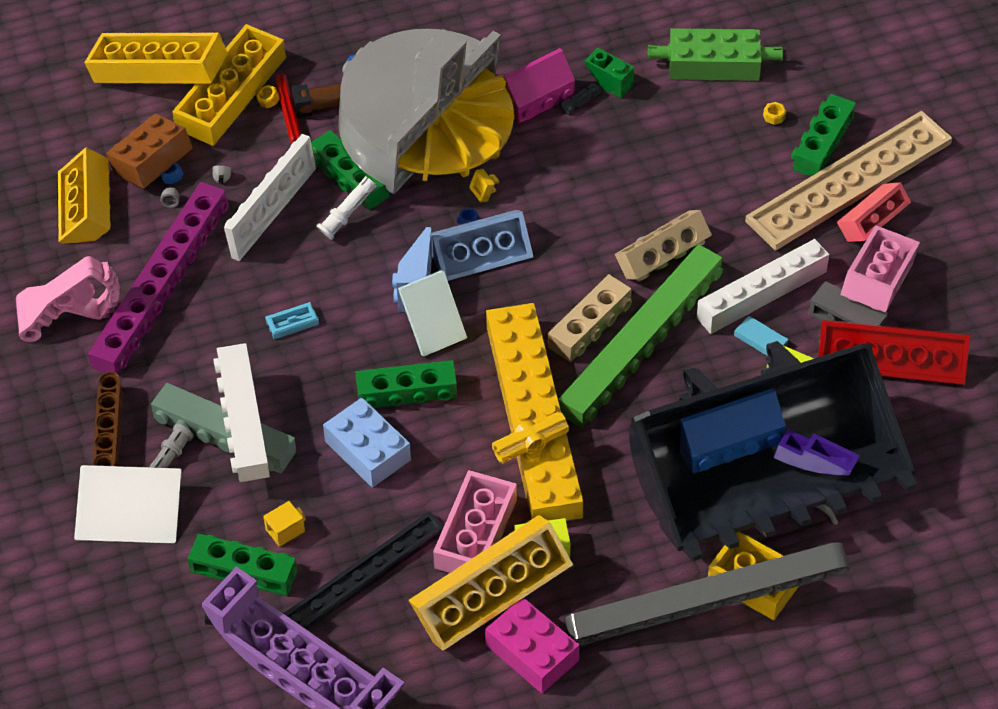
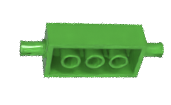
M670 28V43H668V46L648 45V59H668L670 61V80L759 81L762 60L782 61L783 47H763L760 45V30Z

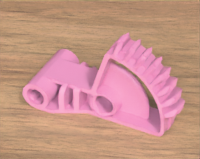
M87 256L48 284L29 287L16 296L20 339L25 342L38 340L41 337V327H49L52 320H56L63 312H70L97 320L109 318L110 313L114 312V308L118 306L120 296V284L113 267H110L108 262L100 263L93 257ZM89 277L97 279L106 287L104 293L98 299L93 298L94 286L88 279Z

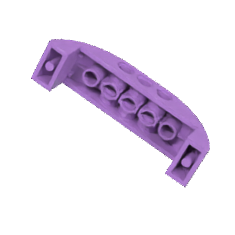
M235 567L202 602V607L214 627L245 661L311 709H384L405 684V682L385 668H382L375 677L262 600L258 597L257 580L238 567Z

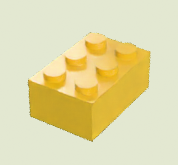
M737 532L736 536L740 546L729 549L724 545L709 565L708 577L783 557V555L745 534ZM798 587L742 601V603L775 620Z

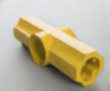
M559 412L535 423L528 420L521 423L514 433L493 442L492 449L498 461L505 463L525 452L535 454L545 447L546 442L569 432V426L566 418Z

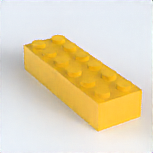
M246 24L226 47L228 54L213 82L207 84L196 83L172 111L174 123L185 127L189 136L214 146L285 60L284 39Z
M102 33L84 63L94 83L207 84L213 82L228 52L219 33Z
M538 515L409 599V602L432 642L444 651L571 567L573 563L551 523Z

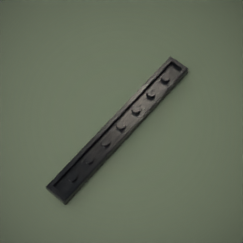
M428 511L283 614L308 630L438 538L442 533L444 525Z

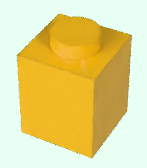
M290 501L263 516L265 530L279 547L305 532V516L299 507L295 508Z

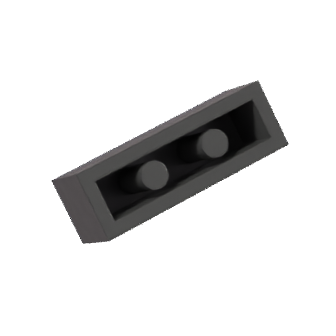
M827 281L823 283L810 300L809 315L820 321L831 320L886 326L888 313L875 310L868 305L852 301L840 295L842 289Z

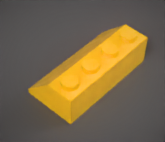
M87 147L58 171L59 243L62 244L96 241L103 234H106L111 226L108 158Z

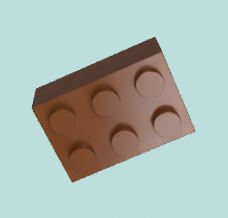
M154 114L123 140L115 144L113 148L106 152V155L115 175L144 189L193 148L185 127Z

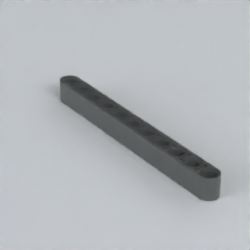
M839 542L830 543L577 612L567 616L565 622L569 636L580 646L838 576L849 571L850 567L843 544Z

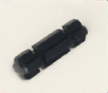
M591 83L570 97V99L564 101L561 104L562 110L566 114L575 111V108L578 109L590 101L591 98L599 95V86Z

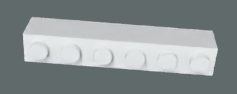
M813 239L698 301L697 319L710 334L724 328L826 273L829 259L828 252Z
M246 343L217 348L218 358L214 359L216 373H221V378H217L219 393L224 392L225 397L220 398L222 412H228V417L224 418L226 433L231 432L232 437L227 438L229 453H235V458H230L233 473H238L239 482L270 477Z

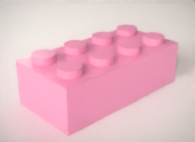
M875 225L848 270L840 295L852 301L868 305L875 310L886 312L913 265L920 242Z
M468 470L433 551L435 569L451 573L501 540L517 501L516 483Z

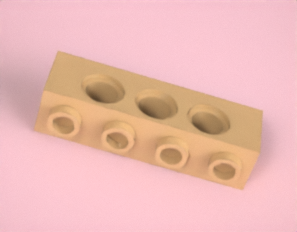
M689 210L617 252L615 256L626 279L641 281L649 277V272L652 270H660L668 265L667 261L686 255V250L689 248H695L698 244L703 245L705 239L712 234L701 210ZM682 231L685 234L684 240L681 238ZM664 242L666 243V250H665V252L663 251V248H662ZM645 253H646L647 256H648V259H647V262H646V263H645V261H644V254H645Z
M611 275L606 276L548 333V348L569 362H572L577 356H581L586 347L592 341H596L607 326L613 325L617 316L622 311L625 312L629 309L632 303L631 288Z

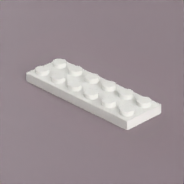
M301 134L292 143L286 154L278 160V163L266 174L260 185L254 188L249 198L240 205L238 211L226 222L224 229L232 259L240 261L315 171V160L309 136Z

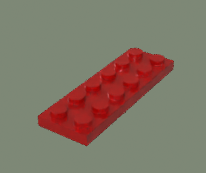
M822 320L818 357L859 344L870 343L881 376L965 385L970 335Z

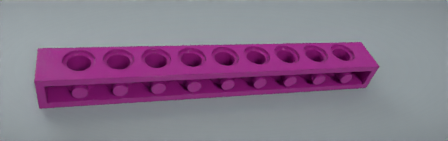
M202 182L198 184L90 349L88 357L92 369L104 373L115 372L119 375L121 370L127 367L133 351H137L140 340L145 333L147 334L150 331L152 322L156 316L161 314L167 298H171L174 287L178 281L183 279L189 264L194 262L199 248L205 245L210 231L216 228L221 214L226 212L228 201L226 200L225 190Z

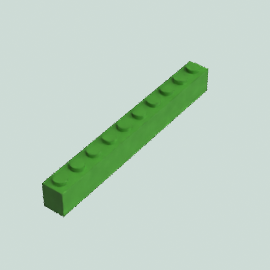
M699 244L558 399L561 413L566 419L581 428L588 421L594 420L601 406L609 403L612 394L624 386L627 377L638 370L641 361L653 353L659 341L663 342L669 330L679 324L682 315L693 308L700 295H705L713 280L717 281L723 272L721 256Z

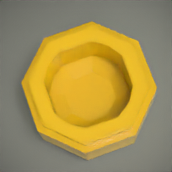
M270 85L260 88L256 94L259 104L265 108L275 106L280 99L277 89Z
M768 103L764 108L763 117L766 122L773 125L782 123L786 117V109L780 103Z

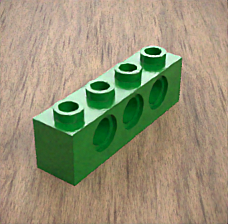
M833 94L829 95L826 102L822 101L818 116L812 118L809 131H805L802 135L801 145L793 150L791 160H794V171L811 177L826 167L854 118L856 102Z
M331 130L311 142L315 166L318 165L328 178L335 180L343 191H347L350 194L365 176L376 184L377 187L361 203L367 210H371L390 197V192L385 189L386 185L372 178L359 168L347 153L342 140Z
M453 360L355 371L358 400L363 398L373 409L437 400L447 401L457 398V383Z
M198 534L188 556L190 573L223 581L235 567H238L257 580L258 590L286 597L297 574L296 558L287 553L279 554L262 547L243 545L238 541H226L214 535Z

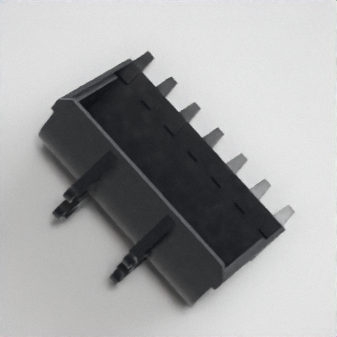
M774 341L766 345L768 356L766 361L769 367L762 369L760 376L719 389L699 368H687L683 370V379L688 393L679 395V401L648 410L631 419L629 442L640 485L651 510L660 521V528L678 551L682 550L693 561L703 558L700 544L719 539L729 549L740 546L736 533L755 527L767 538L776 535L771 521L790 515L801 526L811 523V517L807 509L826 504L835 513L840 514L847 511L843 500L844 497L861 493L874 503L882 500V494L878 486L894 481L907 491L918 488L913 477L915 469L870 343L859 344L801 363L780 342ZM773 388L776 392L786 425L785 433L790 429L809 439L813 434H816L860 455L850 475L824 474L801 469L775 459L774 456L778 448L776 446L711 467L705 471L692 473L680 453V419Z

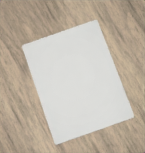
M82 465L80 468L75 540L175 543L181 469Z

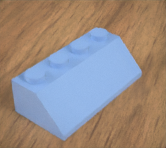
M519 210L431 233L433 259L438 271L442 270L445 272L447 281L533 257L523 212Z

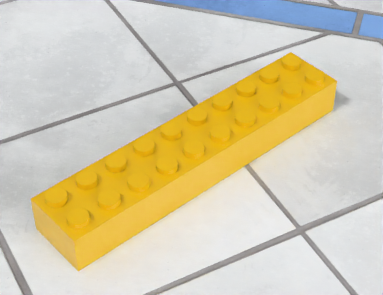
M534 303L486 310L487 331L511 434L525 421L531 420L535 423L556 412L561 413ZM566 433L546 442L545 447L535 454L525 452L517 456L531 520L538 515L547 521L562 518L569 521L583 518V499Z

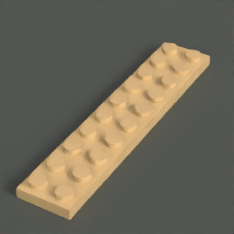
M921 110L746 215L745 222L776 251L875 191L881 185L888 183L949 146L952 142V137Z

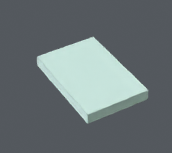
M438 271L398 288L422 356L429 355L467 338L444 271Z

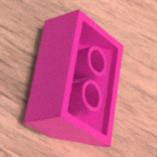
M560 48L503 76L506 81L505 88L512 100L514 119L518 123L531 119L535 115L549 110L575 95V79Z

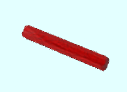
M281 74L275 76V83L290 143L292 144L301 136V130L287 76Z

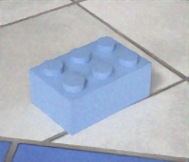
M360 398L323 424L325 442L372 488L411 461L410 443L363 398Z

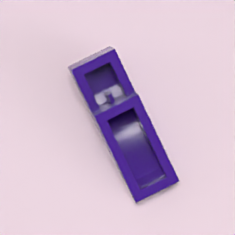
M790 429L787 430L780 441L774 456L775 459L801 469L832 475H850L860 455L816 434H813L809 439Z

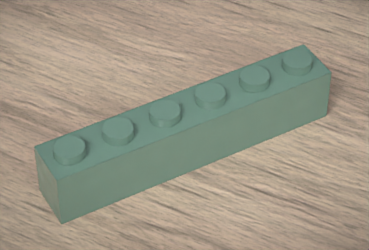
M166 383L151 403L154 419L161 424H168L173 427L175 424H181L187 427L193 433V436H196L202 442L212 443L219 446L223 451L229 452L227 438L232 437L231 432L226 433L224 418L228 417V412L223 413L222 406ZM260 423L269 471L274 470L282 474L296 453L295 438Z

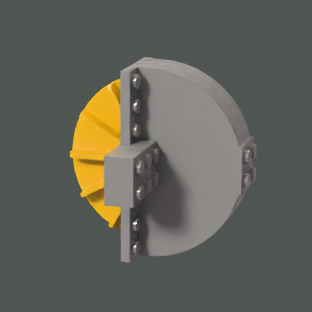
M414 29L387 35L374 42L370 41L364 48L361 47L357 51L356 56L351 61L348 60L343 66L342 72L344 74L340 91L339 133L343 146L351 159L369 176L386 185L385 189L393 194L414 173L423 174V181H427L428 174L460 173L462 177L469 176L470 169L487 162L489 159H496L510 137L514 121V109L510 95L505 88L506 81L503 77L495 76L501 35L492 31L487 38L484 37L479 41L467 35L446 31L445 29Z

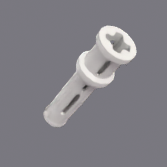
M365 176L337 209H331V214L322 224H318L317 228L330 240H333L334 234L342 225L348 223L347 218L377 187L376 184Z

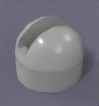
M213 166L212 175L214 180L219 183V178H223V183L227 182L231 176V167Z
M172 187L166 188L161 194V204L167 208L176 207L180 199L179 192Z

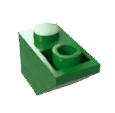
M598 47L584 62L601 88L619 98H622L634 85V66Z

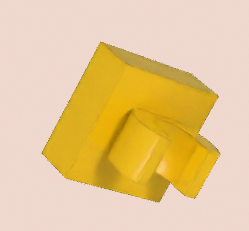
M479 169L475 171L469 188L480 203L487 202L490 195L496 191L494 185L499 183V180L494 174L488 176L484 169Z

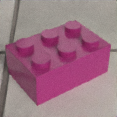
M525 598L512 605L485 629L486 646L542 694L579 661V644Z

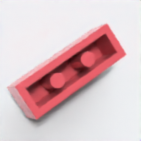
M901 183L883 184L837 223L847 242L865 241L875 225L882 227L909 205L911 201Z

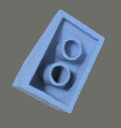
M431 227L425 228L399 262L398 272L393 273L394 302L398 303V312H406L398 288L431 275L433 259Z

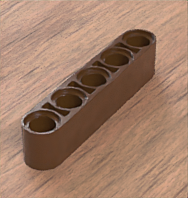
M106 372L98 380L93 466L119 467L123 390L120 377L115 372Z

